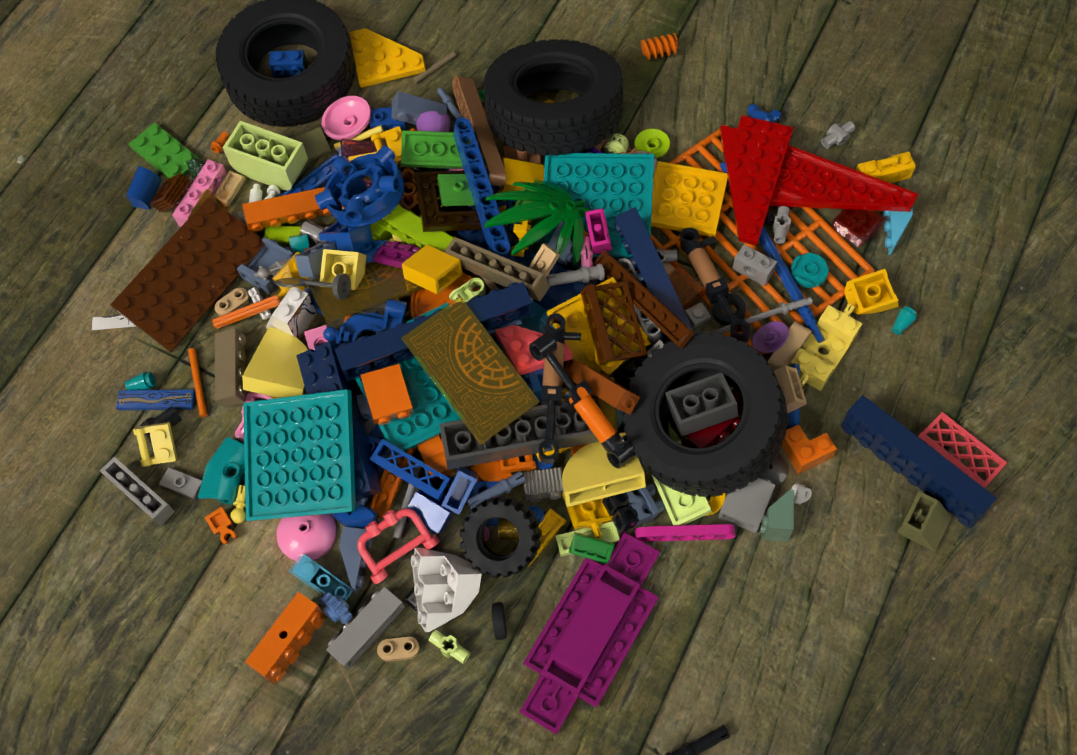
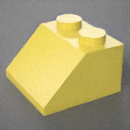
M323 249L320 282L333 283L336 275L345 273L351 279V290H356L365 274L367 255L359 252Z

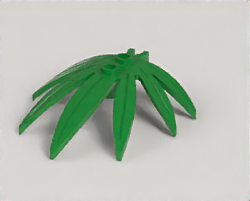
M535 180L533 183H513V186H521L538 192L507 191L487 196L485 200L537 201L505 210L491 218L484 225L487 228L537 218L544 219L523 236L512 250V255L539 241L563 221L564 225L559 233L555 251L560 256L562 255L570 240L573 229L574 265L578 263L584 243V225L581 217H586L585 212L590 211L589 208H583L584 200L579 202L573 201L563 188L540 180Z

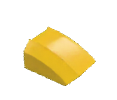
M886 269L849 280L846 283L845 297L848 304L855 307L852 311L853 313L871 314L898 307V299L893 292Z

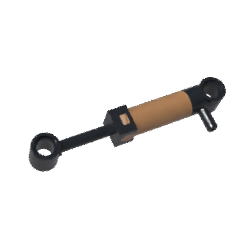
M690 227L683 229L680 233L681 250L688 256L702 282L710 304L719 302L731 324L730 337L747 344L750 326L747 321L736 319L726 300L729 287L724 278H720L704 249L705 246L716 243V238L712 236L700 241L696 229Z
M555 313L549 315L546 319L545 334L551 335L556 341L557 350L553 352V355L563 367L565 340L580 341L581 333L565 332L566 323L564 317ZM554 323H558L560 325V328L553 329L551 328V325ZM545 358L541 405H547L545 440L539 445L538 452L539 458L543 463L552 464L559 457V447L553 439L555 405L562 406L563 381ZM546 448H552L554 453L551 456H547L543 451Z

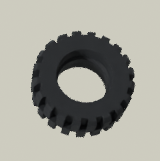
M505 496L491 497L479 503L468 512V516L462 523L463 529L460 530V537L463 539L460 542L461 549L465 548L466 551L463 554L466 560L470 558L473 562L471 566L474 569L478 567L481 569L480 573L484 575L489 573L494 578L503 576V578L510 577L512 574L521 572L535 558L541 545L542 530H539L538 527L540 525L539 520L533 516L535 512L532 509L529 510L526 507V503L523 501L518 502L516 498L511 496L509 498H505ZM493 518H505L516 527L519 534V544L514 552L508 555H499L490 550L486 545L483 537L484 526Z

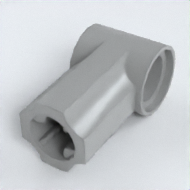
M308 220L303 223L300 232L301 235L307 234L308 238L315 241L318 245L324 242L320 241L319 233L328 228V226L324 228Z

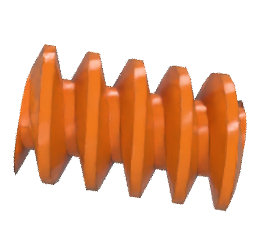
M675 33L673 35L667 34L666 38L664 35L659 38L654 37L653 41L651 38H648L646 42L641 40V51L648 61H650L651 55H653L654 59H657V54H660L661 58H663L664 52H666L667 56H670V51H673L674 55L677 54L678 41Z

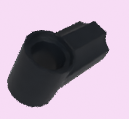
M171 406L157 417L146 419L140 426L170 422L172 428L182 419ZM144 433L151 442L150 433Z

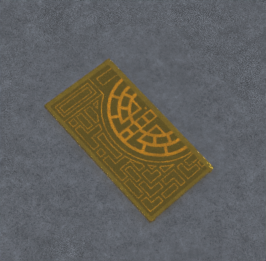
M374 261L366 263L365 274L357 289L351 290L345 300L335 298L332 288L306 285L327 323L385 303L387 299H396L424 289L404 279L402 268L375 263ZM320 277L312 279L310 281L320 282Z
M461 296L401 338L480 445L484 444L540 402Z

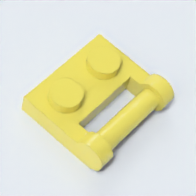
M170 422L133 428L134 435L137 436L142 467L177 460ZM144 433H150L155 457H149Z

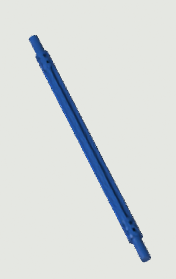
M722 162L720 167L723 173H727L725 162ZM763 226L759 241L767 256L777 261L775 270L793 302L804 299ZM809 306L797 308L807 328L811 329L817 342H823L825 338L819 330L818 322Z

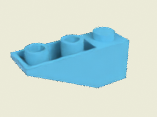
M913 209L910 212L883 211V216H886L884 232H887L885 247L888 248V255L892 254L912 218Z
M305 554L299 555L288 571L322 595L329 592L332 596L338 595L346 601L353 592L351 587Z

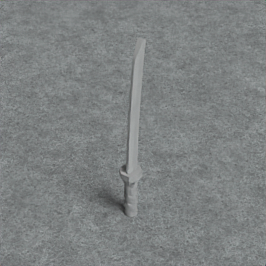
M811 297L788 304L782 302L779 308L743 320L750 324L779 313H783V315L788 314L789 310L804 307L813 302ZM731 324L711 332V334H722L730 331Z

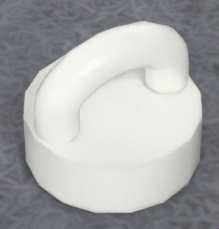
M796 483L791 488V490H794L795 504L800 505L808 501L812 495L811 489L802 484Z

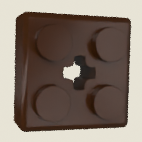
M182 173L168 178L150 202V206L153 205V208H156L159 212L165 210L169 212L172 208L176 209L181 202L180 197L182 194L185 195L190 188L191 180L185 178V175H182Z

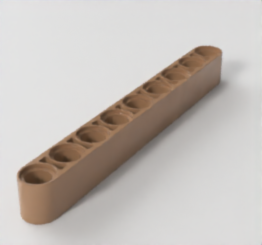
M455 76L452 82V89L461 117L467 118L471 122L491 186L503 187L506 183V172L487 122L474 80L472 78Z

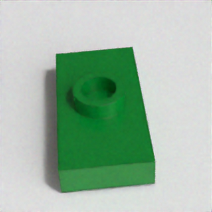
M575 532L569 553L608 563L614 543Z

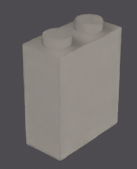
M758 478L753 483L749 482L748 486L740 490L735 489V492L727 494L718 518L756 533L775 484H772L766 478Z

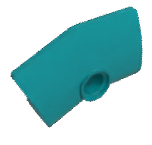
M229 437L225 438L206 465L198 495L199 499H216L220 503L233 505L237 498L239 484L244 480V444ZM237 471L234 476L229 477L232 472Z

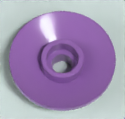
M777 321L765 324L753 337L754 348L760 353H771L778 350L786 343L789 337L788 327L784 323Z

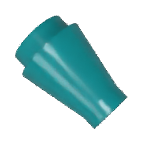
M907 306L900 309L891 328L892 332L901 335L916 320V311Z
M147 371L125 381L127 390H148L156 385L154 374Z

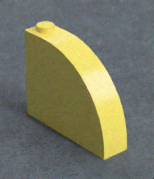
M269 326L242 376L243 390L277 398L307 395L296 356L307 351V347L295 336Z
M619 433V435L622 437L626 435V433ZM600 442L590 443L579 449L567 462L562 475V485L567 507L646 487L644 470L636 455L621 468H615L609 462L607 452Z

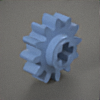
M328 592L319 599L320 603L324 606L323 612L332 621H340L342 624H346L353 618L352 614L348 611L350 606L340 596H332Z

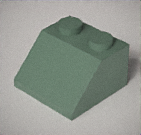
M794 490L786 492L768 508L766 515L763 514L759 529L760 533H763V540L788 542L794 530Z

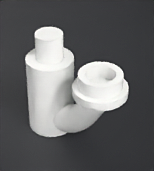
M254 184L253 189L250 190L249 203L262 200L263 192L259 184ZM270 185L265 199L280 195L279 187L277 185Z

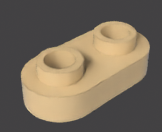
M236 288L217 301L215 311L218 316L246 306L250 301L247 290Z
M413 637L385 639L377 647L379 657L386 662L413 659L420 651V645ZM407 644L412 645L410 650H405ZM390 646V647H391V651L388 652V653H385V652H384L385 647Z

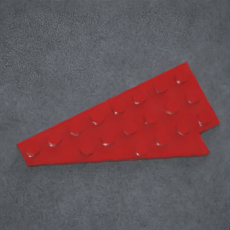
M788 145L770 206L910 212L918 199V194Z

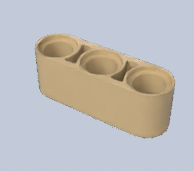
M796 321L789 328V337L786 343L774 351L768 360L773 371L784 365H790L798 350L804 346L812 333L810 329Z

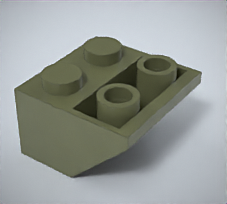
M918 491L897 533L935 552L952 516L938 500Z

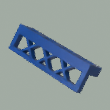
M384 439L380 441L370 458L377 465L441 502L444 498L443 492L449 484L450 478ZM384 446L391 449L392 457L384 459L379 456ZM406 457L409 467L399 468L396 459ZM423 467L426 477L416 478L413 469ZM440 477L444 480L439 490L432 487L431 478Z

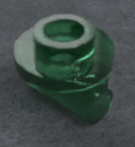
M198 158L186 161L191 177H197L205 165L203 160L200 161Z

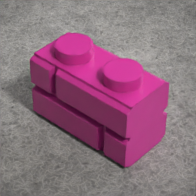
M604 209L585 212L593 253L599 254L603 250L611 251L612 247Z

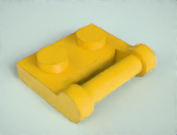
M400 126L371 135V140L375 144L377 151L382 147L381 141L386 139L388 147L395 154L393 160L395 163H401L402 130Z

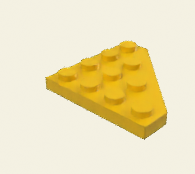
M366 28L349 32L361 88L426 71L422 54Z

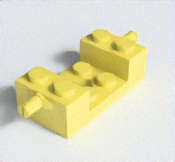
M847 304L843 312L828 305L817 323L825 340L818 343L812 333L790 362L789 366L794 363L800 365V382H802V387L807 383L821 391L858 335L862 323L850 316L855 309L853 305ZM825 348L828 350V354L823 355L818 349Z

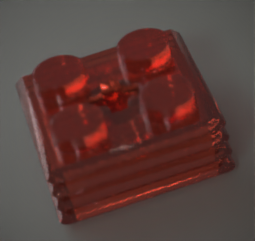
M843 209L835 217L831 227L856 246L861 247L881 226L884 218L873 210Z

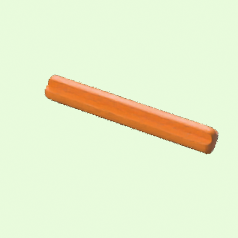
M273 295L216 317L212 320L213 326L219 329L278 306L281 303V299L278 295Z

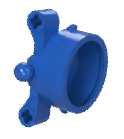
M387 299L384 316L380 315L379 311L355 314L341 325L339 331L334 327H327L323 332V336L327 341L336 340L337 344L356 342L358 336L364 331L378 332L382 329L389 330L395 328L397 324L403 322L407 302Z

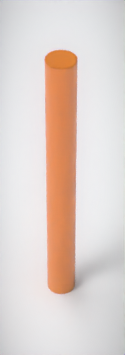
M190 348L188 353L199 415L203 418L208 415L195 348Z

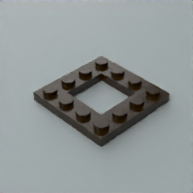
M464 170L414 172L423 232L482 229L475 205L474 211L439 212L436 190H439L438 174H465Z

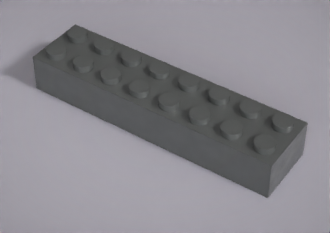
M596 395L591 396L600 408L598 397ZM562 401V406L555 405L553 441L557 443L559 449L599 442L574 406L570 408L565 401ZM547 405L525 408L483 440L479 438L466 419L439 424L447 470L539 453V445L545 440ZM546 448L543 452L552 451L553 449Z

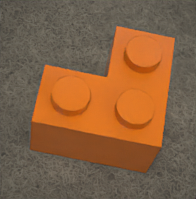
M799 424L788 429L785 440H782V448L798 474L833 458L837 450L827 433L809 441Z

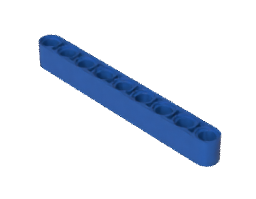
M458 118L455 121L453 137L474 199L488 249L492 253L508 258L510 244L504 225L484 227L487 221L500 214L496 200H485L487 196L494 193L471 122L467 118Z

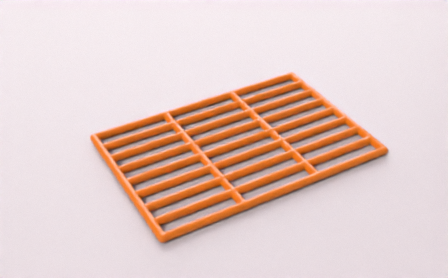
M720 128L669 163L680 164L685 160L691 167L703 169L691 157L699 151L719 172L723 173L720 167L721 163L705 148L706 145L712 142L723 153L722 142L718 139L720 137ZM725 191L723 199L726 202L722 204L719 219L738 237L736 224L724 213L730 207L733 208L731 196ZM801 207L815 221L809 226L805 225L789 210V218H791V221L801 232L793 236L788 231V234H786L788 241L780 246L778 243H775L774 239L770 236L781 258L790 267L794 259L786 251L794 246L802 255L810 253L799 242L807 236L850 280L875 272V269L813 208ZM821 227L865 272L857 276L813 231ZM660 228L670 239L664 245L651 234V240L655 248L670 250L677 246L688 258L686 253L681 250L680 234L676 236L672 230ZM716 230L715 238L735 258L738 250ZM744 243L746 246L764 254L756 245ZM709 245L704 247L710 258L732 279L727 284L729 293L738 286L762 312L771 310L744 282L748 277L742 274L738 276ZM678 261L669 262L712 308L713 304H710L706 291ZM774 270L773 274L781 281L776 270ZM828 272L826 280L838 292L830 297L820 286L812 288L824 301L817 307L813 303L808 305L814 317L825 311L828 305H833L845 296V287L830 272ZM769 282L765 286L761 285L779 305L782 302L788 304ZM747 309L744 316L745 319L753 316ZM795 309L788 311V314L796 322L803 326L805 325L801 315ZM777 315L768 317L772 322H782ZM758 321L750 323L756 331L762 327Z

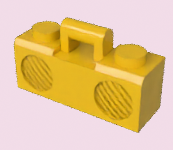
M905 152L877 161L872 160L857 165L856 171L888 183L910 179L915 169V163L910 152Z

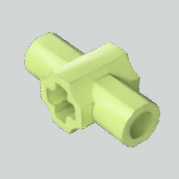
M435 630L429 638V642L440 648L442 654L448 659L453 657L464 664L471 654L460 646L457 639L452 635L446 637ZM453 644L454 648L447 650L445 646Z

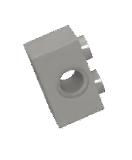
M743 245L734 258L732 269L765 286L774 273L777 261Z

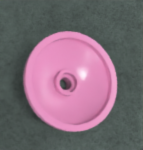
M346 96L333 102L324 112L321 123L322 128L328 137L335 140L353 138L360 134L368 125L371 118V109L367 101L361 97Z
M331 514L282 518L277 528V542L280 549L288 558L294 561L301 554H305L313 561L322 558L331 550L337 536L336 522ZM303 526H307L305 531H301Z

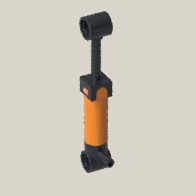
M547 333L529 344L531 355L538 361L545 358L548 360L569 389L562 398L570 408L574 406L606 450L607 458L612 466L618 469L635 457L634 448L629 443V437L627 435L621 437L591 397L590 393L592 390L584 380L578 385L574 384L553 355V352L557 350L556 341Z

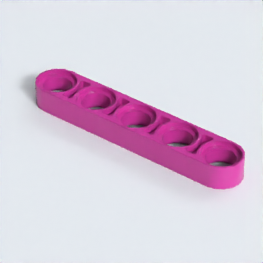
M731 524L650 526L635 529V537L641 542L724 540L736 537L735 526Z

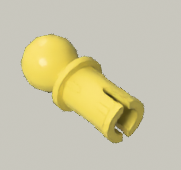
M239 485L237 498L233 502V506H236V508L230 514L231 520L237 524L242 523L246 519L244 508H246L244 485Z

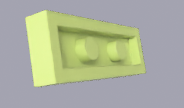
M613 521L599 526L603 537L599 539L612 543L619 542V535ZM584 528L556 535L560 556L571 555L569 548L575 532L594 537L592 528Z

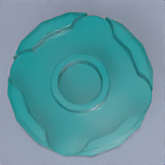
M806 253L797 256L793 260L790 271L797 284L806 288H815L825 282L829 268L823 257L814 253Z

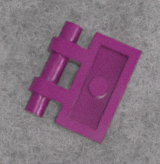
M387 241L386 246H381L373 256L374 262L402 268V263L421 248L416 247L414 244L405 245L399 241Z

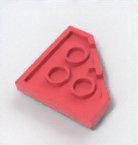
M510 325L495 330V336L517 376L542 369L544 359L541 361L536 360L529 351V344L544 334L516 325ZM565 342L564 361L572 359L573 354Z

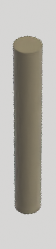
M451 51L428 67L426 71L415 76L413 81L417 84L455 58V52Z

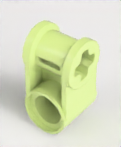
M472 278L461 287L453 290L449 298L454 300L455 303H465L475 296H485L486 288L484 282L480 278ZM475 287H481L479 291H473Z

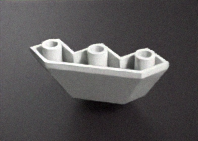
M415 547L414 555L411 557V566L413 568L418 623L421 624L425 632H430L465 612L479 593L482 573H480L478 568L474 569L471 566V562L456 555Z

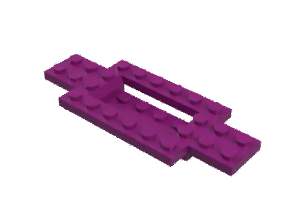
M624 532L608 563L602 566L592 559L585 558L523 662L524 666L538 673L540 677L519 711L520 714L557 735L578 698L595 708L599 706L658 601V596L641 587L660 555L658 550Z

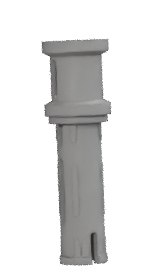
M597 264V266L588 268L582 266L580 270L548 274L546 279L550 286L579 281L588 283L589 280H604L605 273L603 265Z

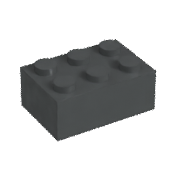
M722 372L665 392L667 406L681 437L738 417L737 402Z

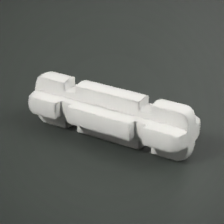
M256 287L249 289L248 293L254 303L263 300ZM269 309L260 312L264 320L272 315Z

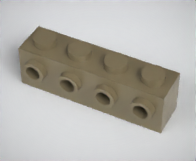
M236 328L215 333V401L224 408L245 403V395L247 394V391L243 390L242 377L245 372L246 338Z

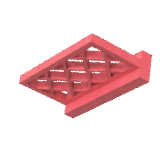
M943 412L918 436V438L983 488L1007 464L1005 460ZM943 420L948 424L949 429H940L939 421ZM936 433L938 441L932 440L927 434ZM941 434H950L951 441H943ZM955 434L962 435L965 442L956 441ZM944 446H952L954 454L946 451ZM957 446L966 447L967 454H959ZM971 447H977L981 451V455L972 454ZM960 459H969L970 467H966L960 462ZM974 459H982L984 467H975ZM988 460L995 461L999 466L997 468L989 467ZM977 472H985L987 480L981 479Z

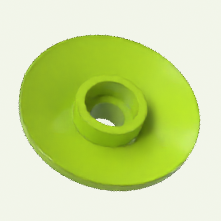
M646 129L637 135L635 148L637 151L650 152L657 159L668 152L670 140L667 134L661 130Z

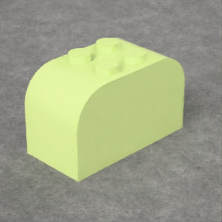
M239 121L223 146L230 165L237 172L267 185H277L281 190H290L308 161L302 142L243 121Z

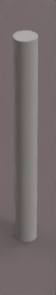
M422 467L413 469L414 475L418 479ZM408 485L401 509L408 508L414 496L415 486ZM407 516L397 522L393 537L401 539Z

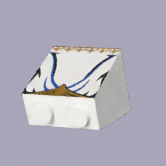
M291 287L270 317L266 329L269 326L274 327L300 340L317 316L309 294L296 287Z

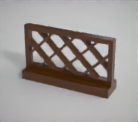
M627 281L594 286V284L586 285L580 293L600 366L607 365L610 362L646 356V348ZM616 288H623V298L613 293ZM602 290L608 294L606 300L603 301L598 298L596 291ZM610 297L619 302L616 309L607 304ZM621 305L628 308L629 315L627 317L618 311ZM604 307L613 313L610 320L602 314ZM615 315L624 320L621 328L612 322ZM627 323L633 326V335L623 330ZM609 326L618 331L615 338L608 335L607 329ZM620 334L630 339L626 346L617 341ZM632 341L639 346L640 352L635 353L629 349ZM614 344L623 350L621 355L614 356L612 350Z

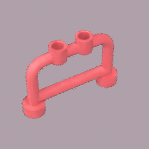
M403 508L397 512H394L393 509L389 510L383 515L385 520L379 524L376 521L369 523L365 527L367 531L360 536L357 542V549L373 573L370 578L374 584H378L388 577V573L384 569L386 566L421 543L425 549L429 550L440 542L436 534L431 535L415 510L410 508ZM405 516L410 517L421 534L378 563H375L366 549V542L379 535L387 527L396 524L401 518Z

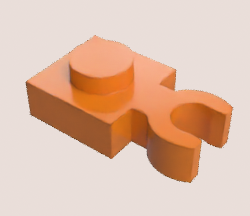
M221 506L204 517L215 535L221 533L220 540L223 544H228L226 539L228 534H231L234 539L238 538L237 533L229 528L233 525V522L224 507Z

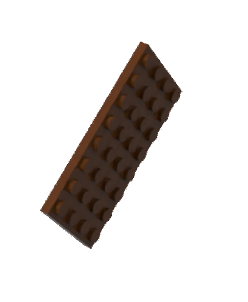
M208 197L110 306L171 353L239 276L237 268L241 264L247 266L265 244L262 242V238L252 230L248 231L247 226Z

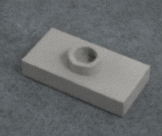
M168 467L159 485L162 488L196 500L202 480Z

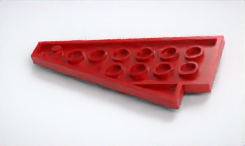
M743 115L740 118L737 129L724 125L720 126L722 148L740 242L756 246L758 244L794 127Z

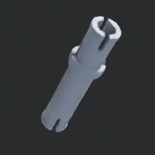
M518 471V473L507 479L503 478L500 480V483L467 499L469 506L471 505L470 508L473 509L476 505L491 497L495 498L504 493L508 494L513 488L525 483L526 479L524 476L522 477V472Z

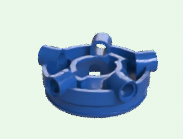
M382 146L376 154L363 155L351 161L346 156L337 157L334 161V168L337 171L328 180L324 191L315 195L320 209L324 210L327 208L338 222L350 227L368 226L389 215L399 204L405 186L401 171L393 160L395 158L394 152L389 147ZM368 176L373 181L369 189L363 178Z

